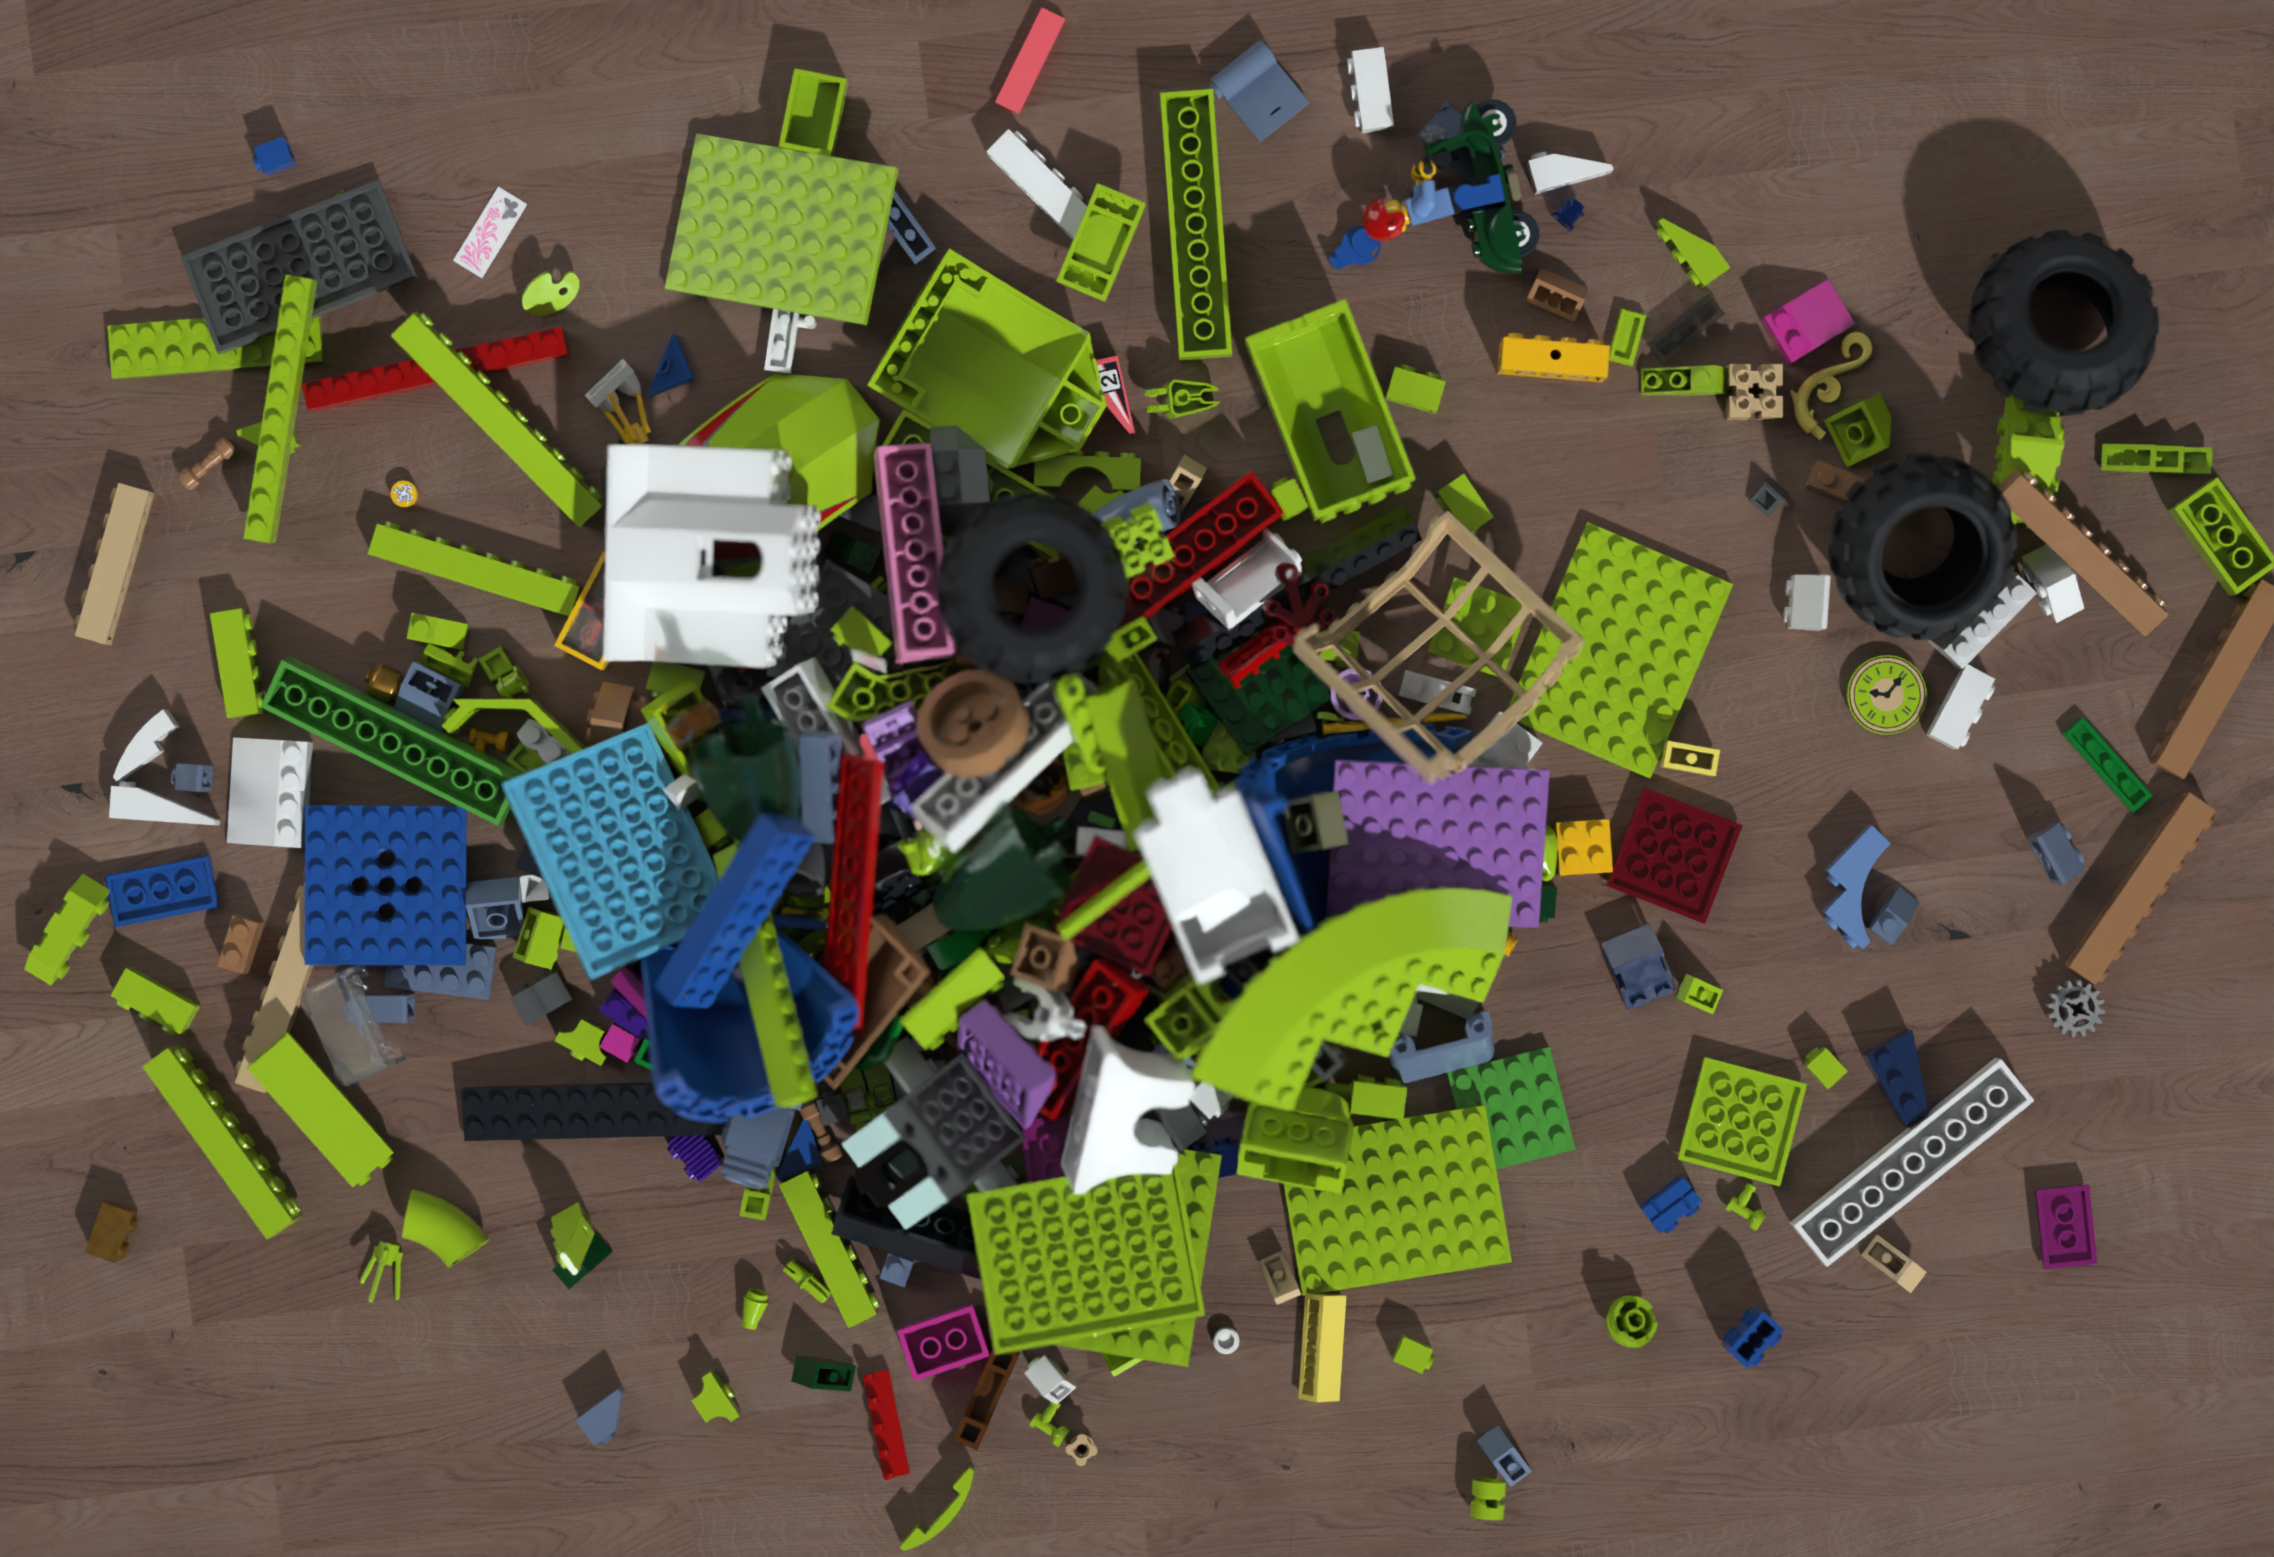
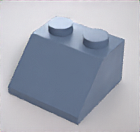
M2053 822L2026 839L2050 882L2063 885L2085 868L2082 864L2084 858L2078 848L2074 849L2069 841L2072 838L2070 832L2064 824L2061 826L2059 822Z
M519 877L467 882L466 908L475 942L519 937L526 916Z

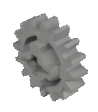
M2076 980L2074 986L2071 981H2065V988L2057 985L2056 990L2058 993L2049 994L2053 1002L2047 1003L2046 1007L2052 1008V1012L2046 1016L2047 1018L2055 1019L2051 1024L2052 1027L2061 1026L2059 1033L2065 1034L2069 1030V1036L2075 1038L2078 1031L2080 1036L2085 1037L2086 1029L2094 1032L2096 1030L2093 1024L2102 1023L2098 1015L2105 1014L2104 1010L2099 1009V1005L2103 1004L2104 1000L2096 998L2100 993L2099 990L2090 991L2092 984L2086 983L2082 987L2081 980ZM2078 991L2074 997H2064L2069 992ZM2089 999L2092 1004V1011H2090L2087 1002ZM2066 1003L2076 1004L2084 1014L2073 1013L2074 1010ZM2059 1006L2062 1007L2064 1014L2062 1019L2059 1014ZM2077 1020H2086V1022L2080 1026H2073V1024H2076Z

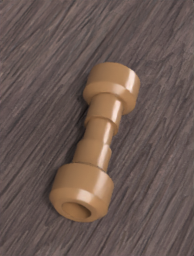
M222 437L215 443V449L203 461L198 462L191 469L184 468L178 473V480L187 490H193L200 484V478L208 472L207 470L213 465H217L223 459L232 458L237 453V448L227 437Z
M816 1100L802 1105L799 1112L804 1120H808L812 1130L816 1133L817 1141L822 1149L819 1155L823 1163L829 1164L842 1157L839 1145L833 1144L830 1135L827 1134Z

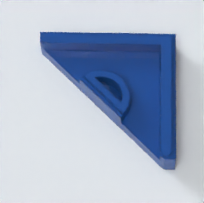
M676 334L671 335L648 392L649 398L695 379Z
M803 1119L776 1175V1180L824 1164L819 1155L820 1152L808 1120Z

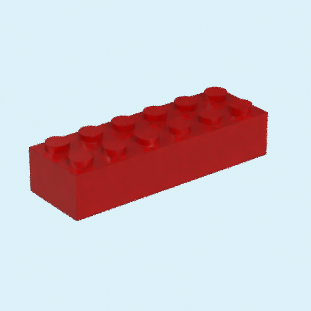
M1108 958L1096 959L1068 1001L1074 1010L1072 1018L1084 1023L1085 1030L1077 1027L1078 1030L1084 1032L1083 1035L1079 1038H1074L1067 1034L1065 1037L1042 1041L1036 1050L1037 1056L1043 1062H1048L1055 1072L1053 1088L1040 1108V1111L1051 1120L1066 1117L1076 1101L1092 1028L1103 1027L1106 1033L1116 1041L1149 991L1147 987L1125 969Z

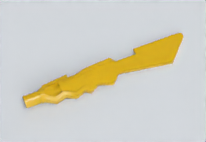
M1441 712L1429 714L1421 722L1429 723L1466 719L1467 715ZM1403 718L1385 719L1390 725L1404 721ZM1364 720L1322 725L1324 735L1373 729Z

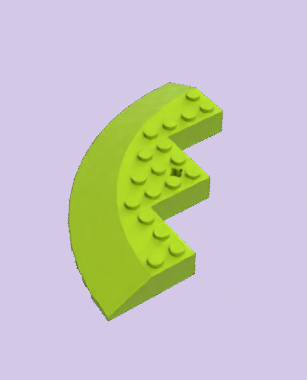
M1446 886L1429 890L1419 888L1405 891L1406 894L1396 896L1389 894L1385 896V899L1374 903L1369 901L1353 907L1352 912L1341 917L1335 916L1319 925L1320 929L1309 936L1303 935L1298 938L1299 941L1292 943L1288 947L1290 950L1277 959L1275 957L1272 959L1269 968L1262 975L1257 974L1245 986L1246 991L1236 1002L1233 1001L1228 1008L1230 1011L1222 1023L1218 1022L1213 1029L1215 1034L1208 1045L1204 1044L1189 1076L1246 1100L1292 1112L1322 1040H1330L1388 1057L1419 984L1484 1003L1505 954L1512 896L1483 888L1481 890L1469 887L1447 888Z

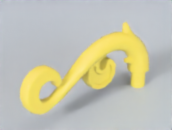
M1849 333L1841 342V353L1844 358L1851 357L1849 354L1851 345L1857 344L1861 346L1863 353L1859 359L1821 369L1807 378L1797 393L1790 390L1795 418L1798 424L1807 434L1810 432L1818 440H1821L1826 432L1817 425L1818 422L1813 417L1814 410L1811 409L1809 411L1808 409L1810 394L1817 385L1824 383L1827 389L1817 390L1818 399L1823 403H1832L1838 398L1841 387L1840 383L1833 376L1863 365L1872 355V343L1868 336L1863 333Z

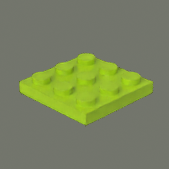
M1454 577L1442 610L1444 613L1469 582ZM1477 586L1451 620L1487 652L1523 605L1517 599ZM1522 623L1492 658L1505 671ZM1445 626L1433 636L1428 649V653L1467 667H1471L1479 660ZM1487 666L1480 670L1497 677Z

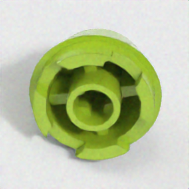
M1623 1296L1616 1299L1611 1304L1605 1320L1608 1336L1614 1342L1629 1348H1638L1646 1345L1652 1339L1658 1322H1655L1652 1305L1647 1300L1638 1296Z

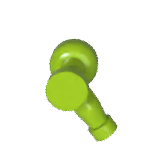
M1747 1183L1738 1198L1732 1196L1725 1210L1729 1212L1732 1210L1747 1219L1749 1227L1756 1231L1767 1213L1760 1209L1754 1212L1746 1207L1752 1193L1756 1190V1187Z
M1050 1402V1405L1043 1414L1036 1413L1029 1426L1032 1428L1036 1426L1051 1436L1053 1445L1059 1448L1070 1430L1065 1426L1057 1428L1050 1423L1056 1410L1061 1406L1059 1403L1056 1405Z

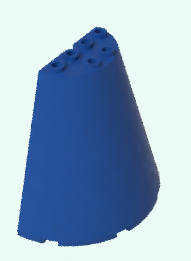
M774 925L786 976L789 980L792 1000L795 1004V1012L801 1029L805 1051L808 1056L813 1080L815 1079L816 1083H819L838 1064L853 1040L854 1036L851 1031L853 1026L858 1024V1004L856 999ZM682 941L641 958L653 1084L662 1101L666 1105L672 1106L676 1113L684 1117L706 1122H728V1116L742 1114L744 1119L779 1108L775 1106L740 962L736 963L728 980L723 984L710 1007L696 1008L672 1006L654 986Z

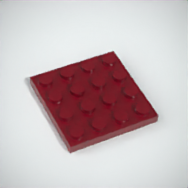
M1643 787L1614 861L1613 872H1610L1605 886L1705 924L1743 825Z
M1095 834L1050 932L1062 936L1056 927L1141 862L1144 856ZM1152 875L1071 936L1069 939L1072 940V943L1145 976H1149L1172 927L1168 919L1169 915Z

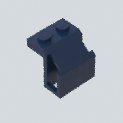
M1650 923L1601 943L1604 957L1620 988L1627 1010L1642 1007L1648 1001L1666 997L1676 990L1672 973L1663 956V949Z

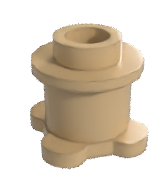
M1085 1434L1074 1436L1066 1446V1453L1075 1458L1076 1464L1079 1466H1084L1087 1459L1095 1456L1098 1451L1092 1438ZM1083 1444L1087 1449L1080 1452L1077 1446Z

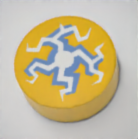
M399 481L391 489V499L400 507H410L418 499V490L409 481Z

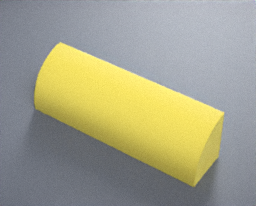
M1306 1293L1298 1399L1313 1402L1340 1400L1347 1295Z

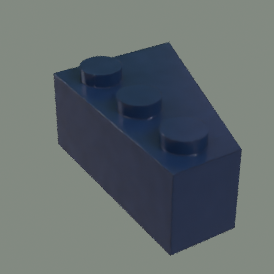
M1907 1028L1861 1054L1901 1124L1907 1125L1928 1113L1913 1030Z

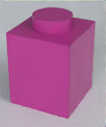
M613 1023L600 1048L625 1062H629L631 1058H636L641 1048L640 1043L642 1039L639 1040V1036H635L634 1033L630 1034V1031L626 1030V1028Z

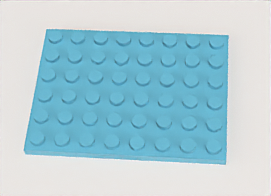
M648 723L506 781L501 785L589 980L682 941L719 882L717 871L687 806L679 811L663 790L673 783L675 779Z

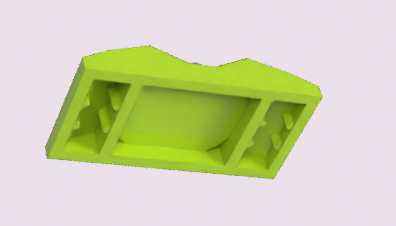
M1097 183L1056 282L1106 302L1136 232L1146 203Z

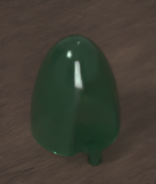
M757 696L747 697L741 702L747 717L744 723L738 725L729 724L710 732L698 740L688 754L695 778L708 806L721 827L738 846L742 845L761 813L794 817L798 820L800 814L799 766L790 726L782 720L763 717Z
M1012 805L995 817L958 852L942 875L933 898V911L937 920L946 928L956 931L988 930L1028 917L1068 895L1072 883L1065 864L1061 859L1066 856V852L1063 847L1059 848L1061 844L1058 841L1052 844L1053 838L1070 829L1068 821H1063L1065 817L1059 814L1058 817L1042 827L1036 821H1032L1027 813L1016 805Z

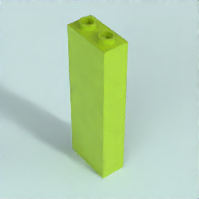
M1130 678L1110 682L1085 697V701L1129 850L1140 849L1141 851L1134 831L1139 830L1138 826L1144 822L1154 820L1155 823L1158 821L1146 791L1152 789L1151 785L1164 780V776L1136 679Z
M289 1031L247 1065L250 1073L352 1187L357 1184L359 1186L364 1185L372 1177L370 1173L379 1166L382 1169L393 1159L391 1157L394 1153L393 1148Z

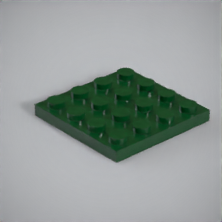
M1265 628L1193 668L1188 667L1185 670L1187 676L1245 757L1331 701V693L1319 676L1293 652L1294 647L1290 645L1285 646L1279 651L1280 657L1277 660H1274L1272 657L1258 667L1259 673L1254 676L1252 673H1249L1239 681L1241 687L1237 690L1233 688L1229 679L1219 671L1217 664Z

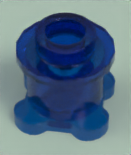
M1573 197L1571 200L1564 198V204L1558 211L1554 210L1551 213V216L1569 232L1573 230V224L1579 217L1585 216L1582 211L1584 206Z

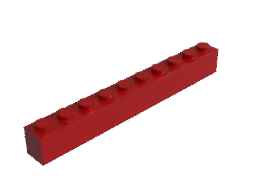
M562 327L455 350L457 353L462 351L471 360L470 366L476 372L480 370L485 375L570 356L566 333ZM412 359L302 383L307 410L317 412L439 384Z

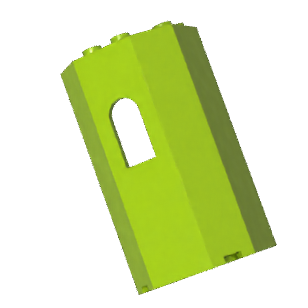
M1346 299L1245 338L1244 344L1304 498H1306V502L1309 504L1308 508L1313 521L1320 519L1321 523L1336 518L1337 513L1342 511L1344 515L1358 511L1362 507V503L1368 502L1369 506L1383 501L1387 497L1386 494L1392 491L1396 495L1412 487L1411 483L1416 478ZM1337 411L1341 413L1355 449L1353 460L1345 465H1338L1331 460L1316 423L1317 419ZM1377 425L1393 475L1367 484L1351 433Z

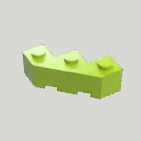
M82 874L63 898L65 902L61 909L54 913L43 931L45 935L42 937L41 942L38 945L35 944L31 950L24 970L50 986L57 978L63 979L70 968L67 963L71 953L77 946L82 947L89 938L90 934L87 933L90 922L97 914L101 916L109 905L107 897L110 890Z

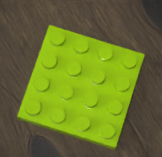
M1703 1057L1676 1159L1780 1187L1807 1084Z

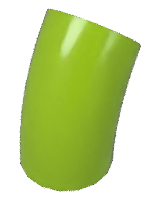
M412 1189L406 1210L402 1238L428 1248L442 1260L447 1268L462 1261L490 1240L482 1228L457 1206L428 1192Z

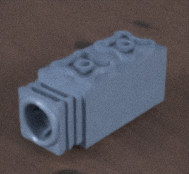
M803 1103L795 1107H779L744 1119L742 1114L728 1116V1122L725 1125L721 1138L727 1150L724 1165L721 1169L723 1177L747 1187L767 1189L774 1166L779 1167L796 1110H801Z

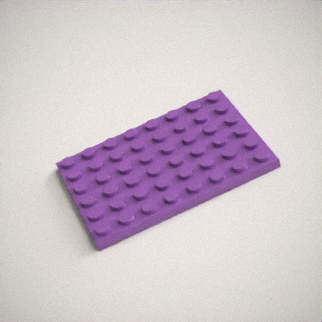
M1335 759L1333 792L1338 791L1342 803L1348 844L1330 847L1326 919H1331L1335 916L1341 917L1352 912V908L1369 901L1374 903L1383 900L1389 894L1396 896L1406 894L1405 891L1419 888L1429 890L1446 886L1447 888L1469 887L1477 890L1483 888L1509 894L1512 896L1508 926L1539 928L1549 769L1468 765L1459 773L1451 770L1452 774L1449 777L1443 779L1437 777L1433 783L1429 784L1409 763Z

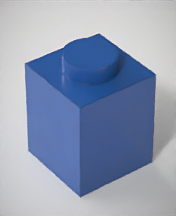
M280 137L254 147L256 153L255 156H252L254 164L258 171L262 170L267 176L297 165L289 141L285 137Z

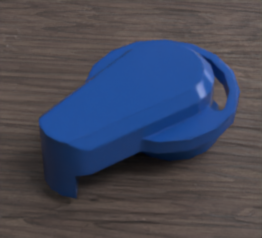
M1363 226L1352 227L1345 233L1342 245L1330 254L1329 264L1333 269L1337 270L1353 263L1356 265L1371 263L1380 252L1381 241L1369 237ZM1378 246V250L1376 254L1373 256L1372 253L1376 250Z

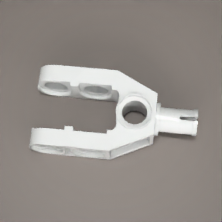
M1015 976L1013 984L1022 988L1024 993L1039 996L1040 1006L1035 1012V1021L1013 1012L1004 1014L1002 1019L1008 1025H1013L1022 1036L1042 1041L1065 1037L1067 1034L1074 1038H1079L1083 1035L1084 1032L1078 1030L1077 1027L1085 1030L1084 1023L1072 1018L1074 1010L1063 992L1052 991Z

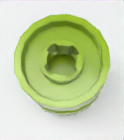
M1473 1478L1471 1494L1475 1496V1499L1470 1504V1517L1482 1520H1503L1505 1504L1501 1499L1506 1497L1507 1482L1494 1478Z

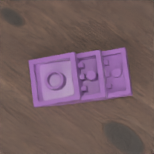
M911 701L862 722L878 760L884 761L883 770L889 784L894 777L900 775L908 767L913 758L918 757L923 751L927 752L917 733L918 715ZM902 809L906 820L911 819L910 814Z

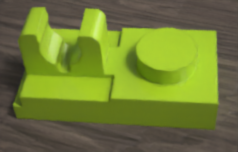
M428 644L424 650L421 664L469 687L478 659L474 657L471 663H465L462 661L465 652L460 651L455 658L444 648Z

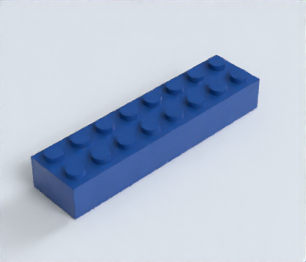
M763 813L758 817L654 985L672 1006L709 1008L715 1001L716 995L728 980L736 963L742 958L746 947L755 937L756 931L768 916L771 907L782 894L783 888L795 873L796 867L808 852L811 843L815 839V836L797 818Z

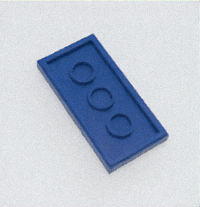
M210 855L105 875L107 889L110 890L108 896L114 927L220 907Z

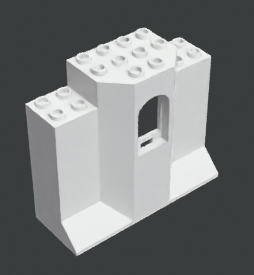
M642 443L608 445L604 661H661L763 668L783 664L787 652L786 645L784 644L787 619L784 615L797 616L813 613L818 605V593L815 592V582L819 577L816 554L819 553L820 542L817 538V528L820 525V513L817 511L818 505L787 504V499H789L791 494V487L788 483V472L791 470V457L788 456L789 450ZM713 539L756 542L763 554V567L760 575L754 579L712 577ZM701 549L706 550V565H701Z

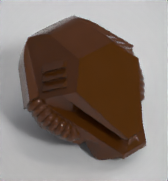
M1060 752L1013 797L1016 805L1037 815H1042L1066 801L1070 792V785L1066 769L1063 768L1065 764L1063 752Z

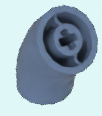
M1167 479L1155 481L1127 492L1091 514L1100 524L1118 515L1125 520L1131 517L1130 510L1149 502L1155 508L1163 529L1158 531L1165 532L1177 528L1181 522L1178 497L1172 484ZM1140 537L1135 538V539H1136V543H1135V544H1137V543L1140 542V540H1141Z

